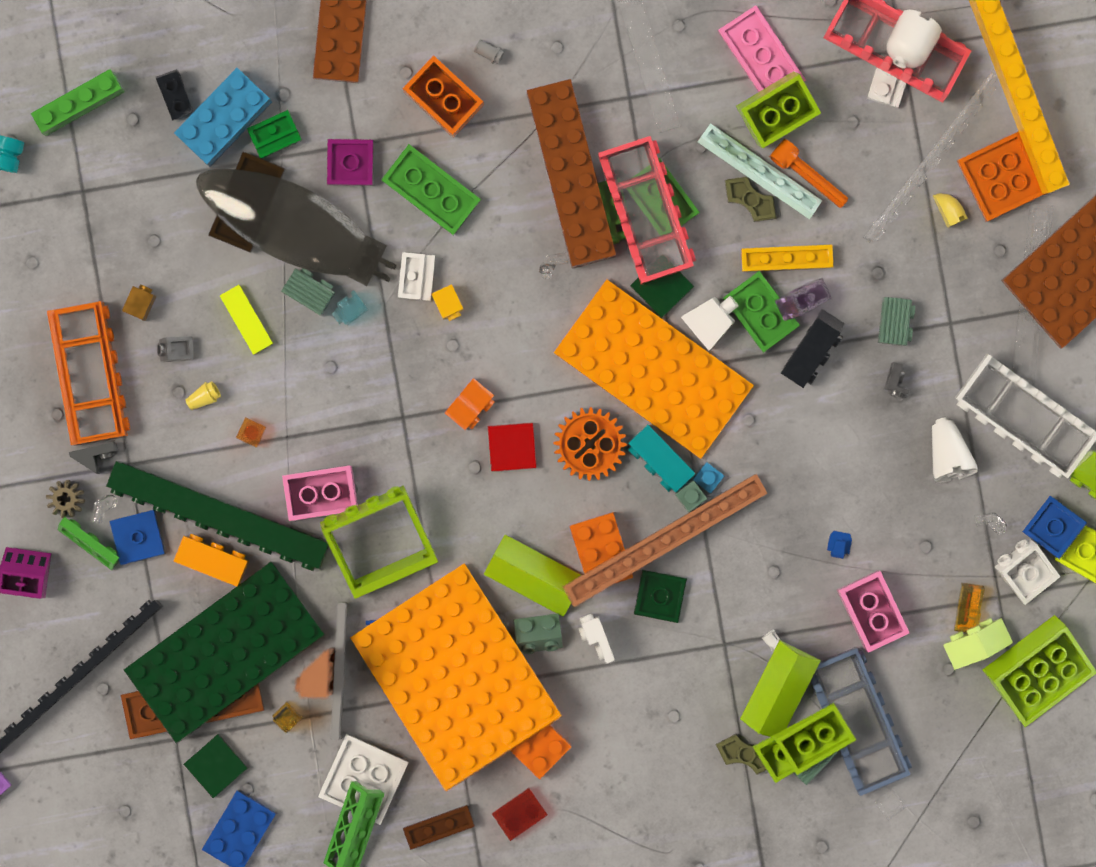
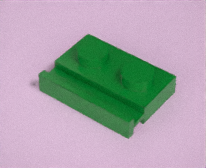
M288 110L247 128L260 159L302 141Z

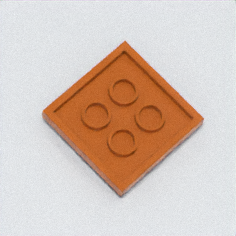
M1019 131L957 160L986 222L1044 195L1040 189Z

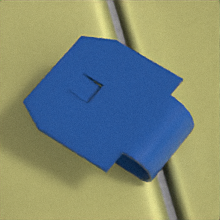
M838 531L831 533L827 550L831 551V557L844 559V555L850 553L851 535Z

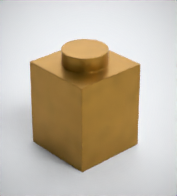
M141 284L139 288L133 286L122 311L146 321L156 299V296L151 294L153 290Z

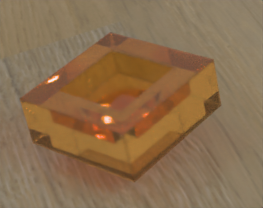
M245 417L236 438L257 448L267 427Z

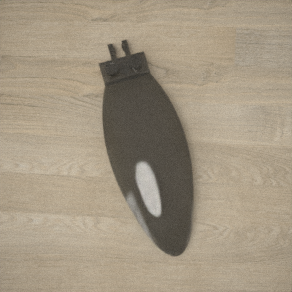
M211 169L202 172L196 179L198 192L208 207L234 232L263 252L303 269L325 274L346 275L365 286L368 285L372 275L389 283L390 277L387 274L375 270L379 262L389 269L395 270L397 266L382 258L387 245L365 235L346 214L318 194L281 178L244 170Z

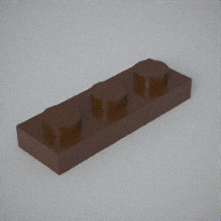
M464 805L403 827V831L410 850L475 827L468 805Z

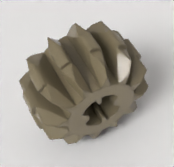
M66 480L63 486L61 481H57L58 490L50 486L49 490L54 494L46 495V499L53 500V502L47 504L48 508L55 506L52 512L53 515H57L61 511V518L66 517L67 512L70 517H74L73 509L78 512L82 511V508L77 504L85 503V499H79L78 497L83 495L84 491L76 492L79 486L78 483H74L71 486L70 480ZM68 493L67 497H70L71 500L63 505L64 501H61V496H65Z

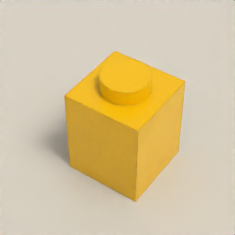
M452 284L431 294L443 320L448 318L449 321H452L462 316L460 312L464 309Z

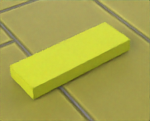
M240 285L220 295L253 355L273 344Z

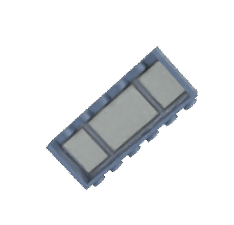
M854 647L821 661L810 682L821 708L823 709L834 703L856 739L840 749V753L858 795L862 796L911 775L909 769L912 766L907 755L903 756L900 748L903 747L899 735L893 734L891 727L894 726L890 714L884 713L882 708L885 705L881 693H876L873 687L876 681L872 672H867L864 664L867 663L864 652L862 650L858 651Z

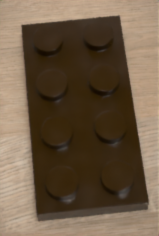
M242 152L208 236L251 253L285 168Z

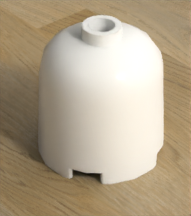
M904 10L886 44L887 53L893 59V63L900 68H917L927 60L940 38L942 32L940 25L932 18L927 21L920 17L921 12Z

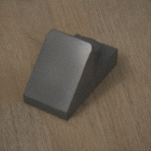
M110 442L71 451L69 456L94 473L100 474L96 456H99L100 459L113 457V452L118 451L117 443Z

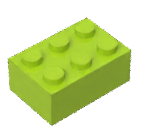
M795 71L736 105L756 144L761 148L768 146L821 114L801 75Z

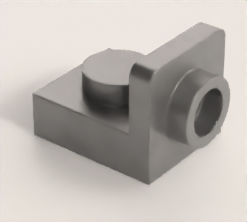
M192 336L159 339L157 355L160 357V361L194 359Z
M893 362L891 363L884 389L889 390V395L902 398L903 395H909L910 390L897 387L898 383H902L905 371L902 370L903 364Z

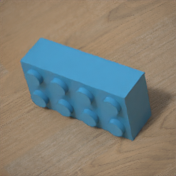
M236 68L174 134L211 167L266 110L272 101L244 73Z

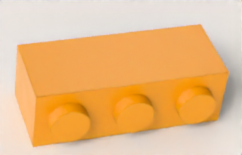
M190 534L189 537L183 536L173 562L238 587L249 563V560L244 559L245 554L235 550L232 551V554L223 551L224 546L215 542L208 545L202 542V537Z

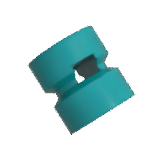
M0 135V170L17 174L20 164L17 156L22 154L25 142Z

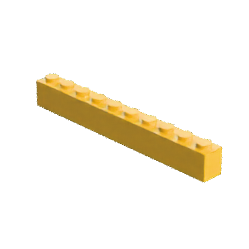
M969 0L1042 194H1047L1070 185L1000 0Z

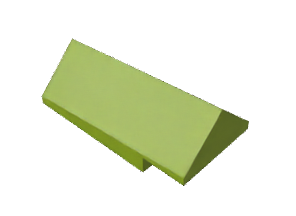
M507 535L503 536L483 574L562 617L565 616L571 605L562 586L581 576L579 573Z
M779 640L740 720L758 734L769 737L786 729L821 660Z
M832 703L754 745L753 748L774 782L777 783L793 772L796 775L802 773L856 739L839 710Z

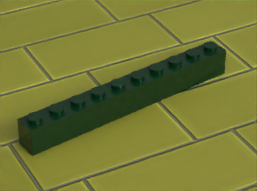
M119 461L115 462L106 487L111 488L110 493L123 497L124 494L132 496L131 501L143 506L145 502L154 505L153 510L164 514L168 510L175 513L174 518L187 522V519L194 520L197 527L205 530L212 527L217 529L216 534L226 538H229L230 535L238 538L237 542L250 547L251 543L260 546L259 551L270 555L274 551L281 554L280 559L293 563V560L302 562L301 567L314 571L315 568H321L329 547L326 541Z

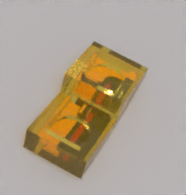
M961 583L954 631L967 633L966 630L979 625L980 610L985 591L984 586Z

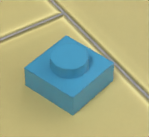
M706 462L693 480L711 494L724 475Z

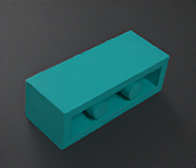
M649 425L642 429L628 443L630 446L628 451L637 460L641 457L647 463L644 467L652 476L657 474L662 479L660 484L668 492L673 490L676 493L695 475V472Z

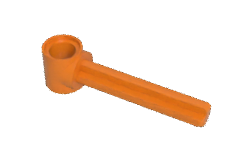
M783 139L769 156L770 159L783 169L792 168L836 206L842 208L848 201V197L799 158V149L793 143Z

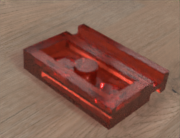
M529 787L492 812L493 817L510 841L548 815Z

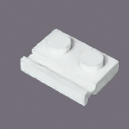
M876 67L867 99L898 108L906 83Z
M402 252L398 298L431 301L435 255Z

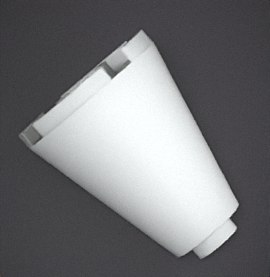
M948 417L937 419L935 421L936 424L932 425L934 481L937 483L950 482L951 478L958 477V479H963L977 473V464L954 420H949Z

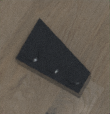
M821 309L818 317L812 326L809 327L806 335L783 367L781 374L802 388L807 383L811 385L818 375L815 370L819 364L824 366L829 359L830 354H828L830 348L832 346L836 348L842 340L843 336L840 333L845 323Z

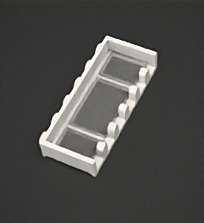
M987 353L955 396L958 400L956 405L966 412L971 409L977 413L975 417L984 425H987L988 422L996 427L994 429L995 433L1004 439L1006 436L1014 440L1012 445L1022 452L1027 449L1033 453L1030 458L1040 465L1045 462L1051 466L1049 471L1058 478L1065 476L1068 479L1096 441V431Z

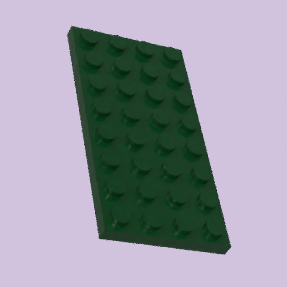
M270 562L126 667L124 672L172 739L178 744L321 639L325 634L275 565Z

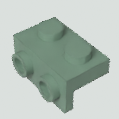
M559 614L513 619L516 644L523 654L529 655L545 650L551 652L563 648Z

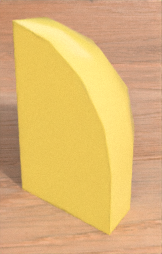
M943 193L932 195L947 228L968 219L962 205L956 198Z

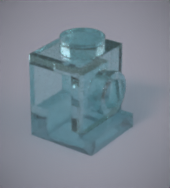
M354 290L351 292L353 297L349 299L346 296L336 304L338 308L332 313L339 324L344 322L347 326L368 311Z

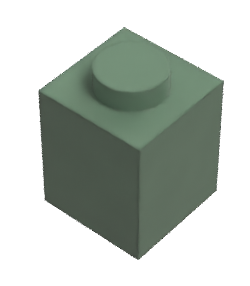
M694 480L674 494L687 512H690L707 499Z

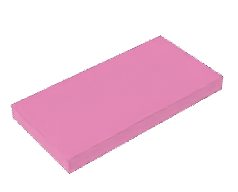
M756 5L718 30L758 92L793 71L799 73L803 81H806Z

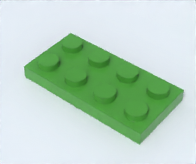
M408 144L381 179L386 185L453 236L481 201L479 197L410 144Z

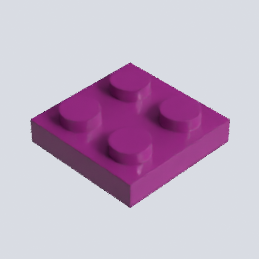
M328 139L327 185L373 186V140Z

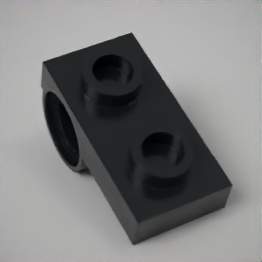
M178 69L156 77L172 120L194 112Z

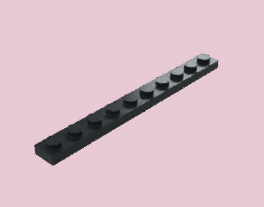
M148 600L139 608L142 612L136 617L131 615L122 623L124 628L119 633L116 630L113 631L105 639L107 643L102 648L98 645L88 654L91 657L85 663L80 661L72 668L74 673L68 679L64 676L55 684L57 689L51 694L47 691L37 700L40 704L36 708H28L21 715L23 719L17 725L14 722L4 730L6 735L0 739V753L159 611L163 605L158 600L153 602Z

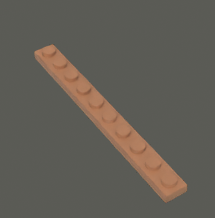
M754 474L562 586L573 607L768 493L757 474Z

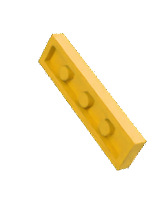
M832 245L742 248V272L833 268Z

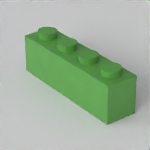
M109 69L37 109L31 115L41 133L48 136L123 94L125 91L114 72Z

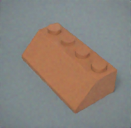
M335 647L324 651L300 674V677L296 678L295 691L300 692L299 698H328L333 694Z

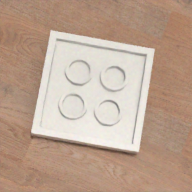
M346 734L318 797L343 807L351 781H357L366 789H380L385 794L375 823L381 825L409 761ZM356 791L355 794L356 803L359 801L361 793L358 791Z

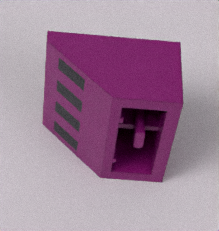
M6 547L0 565V593L44 599L46 597L52 553Z

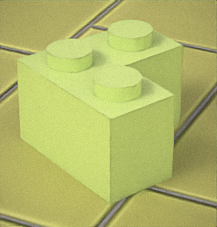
M988 618L980 622L979 625L966 630L967 634H963L960 631L951 635V641L943 646L954 670L987 659L1013 642L1002 618L995 621L992 618Z

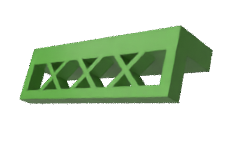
M351 781L323 862L326 866L360 867L385 794L380 789H366L357 781ZM356 791L361 793L357 803L355 800ZM349 811H351L353 817L350 824L348 820ZM343 831L345 833L344 844H342L341 834ZM335 852L338 854L337 864L333 862Z

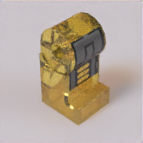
M288 702L272 715L273 721L285 733H288L303 718Z

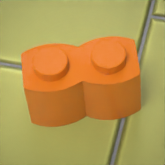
M473 378L445 411V414L464 430L468 427L472 430L480 421V418L477 416L481 411L487 412L495 403L492 400L495 395Z

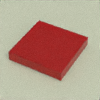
M533 423L488 426L491 472L536 468Z

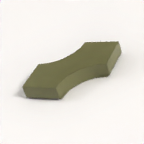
M748 177L725 180L728 203H737L744 206L750 212L753 222L776 219L773 196L762 195L755 191L750 185Z
M736 734L715 744L726 765L743 763L751 767L757 775L767 770L753 746L743 743Z

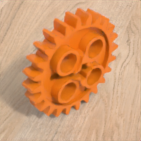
M592 407L589 408V412L586 414L583 408H580V415L578 416L573 411V419L570 420L564 417L567 424L558 425L562 433L557 432L554 434L560 438V441L553 442L554 445L560 448L554 451V454H561L562 456L557 461H565L566 464L563 470L570 467L572 469L570 475L572 476L575 472H578L580 480L584 474L587 475L588 481L591 480L594 474L597 480H600V473L602 472L607 477V469L610 468L616 471L613 464H621L622 462L618 459V456L626 454L620 450L621 447L627 446L626 443L621 442V439L626 437V434H619L618 432L623 426L615 427L614 424L617 418L610 421V413L608 412L605 416H602L600 408L596 414L593 413ZM590 421L594 422L597 426V431L591 435L584 431L585 423ZM604 429L605 433L594 443L596 448L594 450L589 448L576 459L575 455L586 445L584 440H592ZM571 437H576L580 440L581 445L579 449H569L567 442ZM603 438H609L612 441L613 446L611 450L603 451L600 448L599 444ZM586 454H593L596 457L594 466L588 467L583 463V457Z

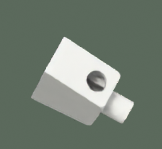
M731 296L722 303L713 297L681 318L704 346L710 350L735 322L730 313L739 305Z

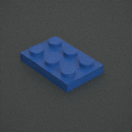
M237 790L202 850L230 867H245L276 813Z

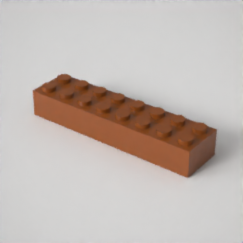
M571 79L527 90V97L571 267L576 268L615 258L616 252Z

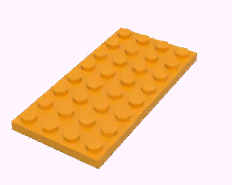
M607 279L554 351V354L700 459L754 386Z

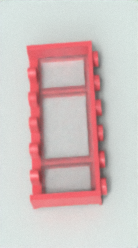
M843 0L823 38L943 103L958 78L971 50L963 43L947 38L941 32L938 42L921 66L917 68H900L893 63V59L888 55L886 44L903 11L890 7L884 0Z
M651 136L598 153L641 285L693 268V262L696 261L693 249H688L685 241L689 239L685 226L681 227L678 220L682 218L678 205L674 206L671 199L674 196L671 183L666 184L664 175H667L664 162L659 163L657 154L660 153L657 141H652Z

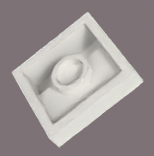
M1031 539L1019 541L1015 546L1016 550L1010 555H1002L995 566V569L1024 605L1060 578V575L1039 546Z
M591 613L579 618L582 627L578 629L583 642L588 641L589 645L598 642L599 645L595 646L599 659H605L606 663L614 661L615 659L599 617H593Z

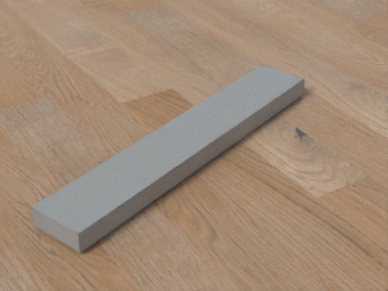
M338 602L331 740L341 739L348 616L347 602Z

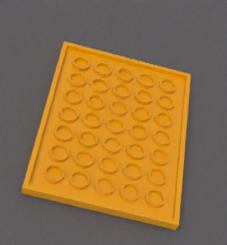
M465 563L350 637L446 792L562 717Z

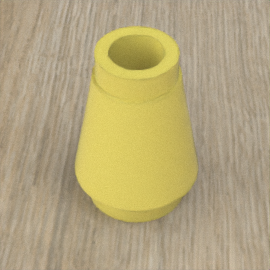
M205 382L185 401L188 407L194 410L217 402L221 394L214 382Z

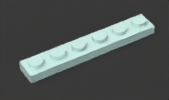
M711 123L698 140L699 144L809 220L821 204V199Z

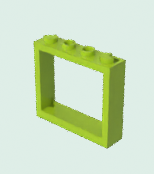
M404 485L392 487L385 494L372 496L366 502L360 505L349 506L344 512L337 515H329L320 522L322 532L354 599L438 563L434 549ZM403 500L425 549L358 579H354L332 531Z

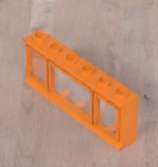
M98 301L48 310V321L71 445L76 446L128 436L127 431L130 430V423L128 417H124L123 408H126V400L124 395H120L119 386H122V378L120 372L116 373L115 364L118 363V356L116 350H112L111 341H114V334L112 328H108L107 319H110L108 305L104 306V302Z

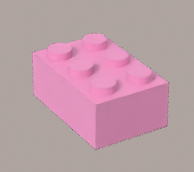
M352 466L282 476L289 521L339 514L344 512L349 506L358 505Z
M877 570L837 589L866 652L869 653L909 634V630L881 571Z

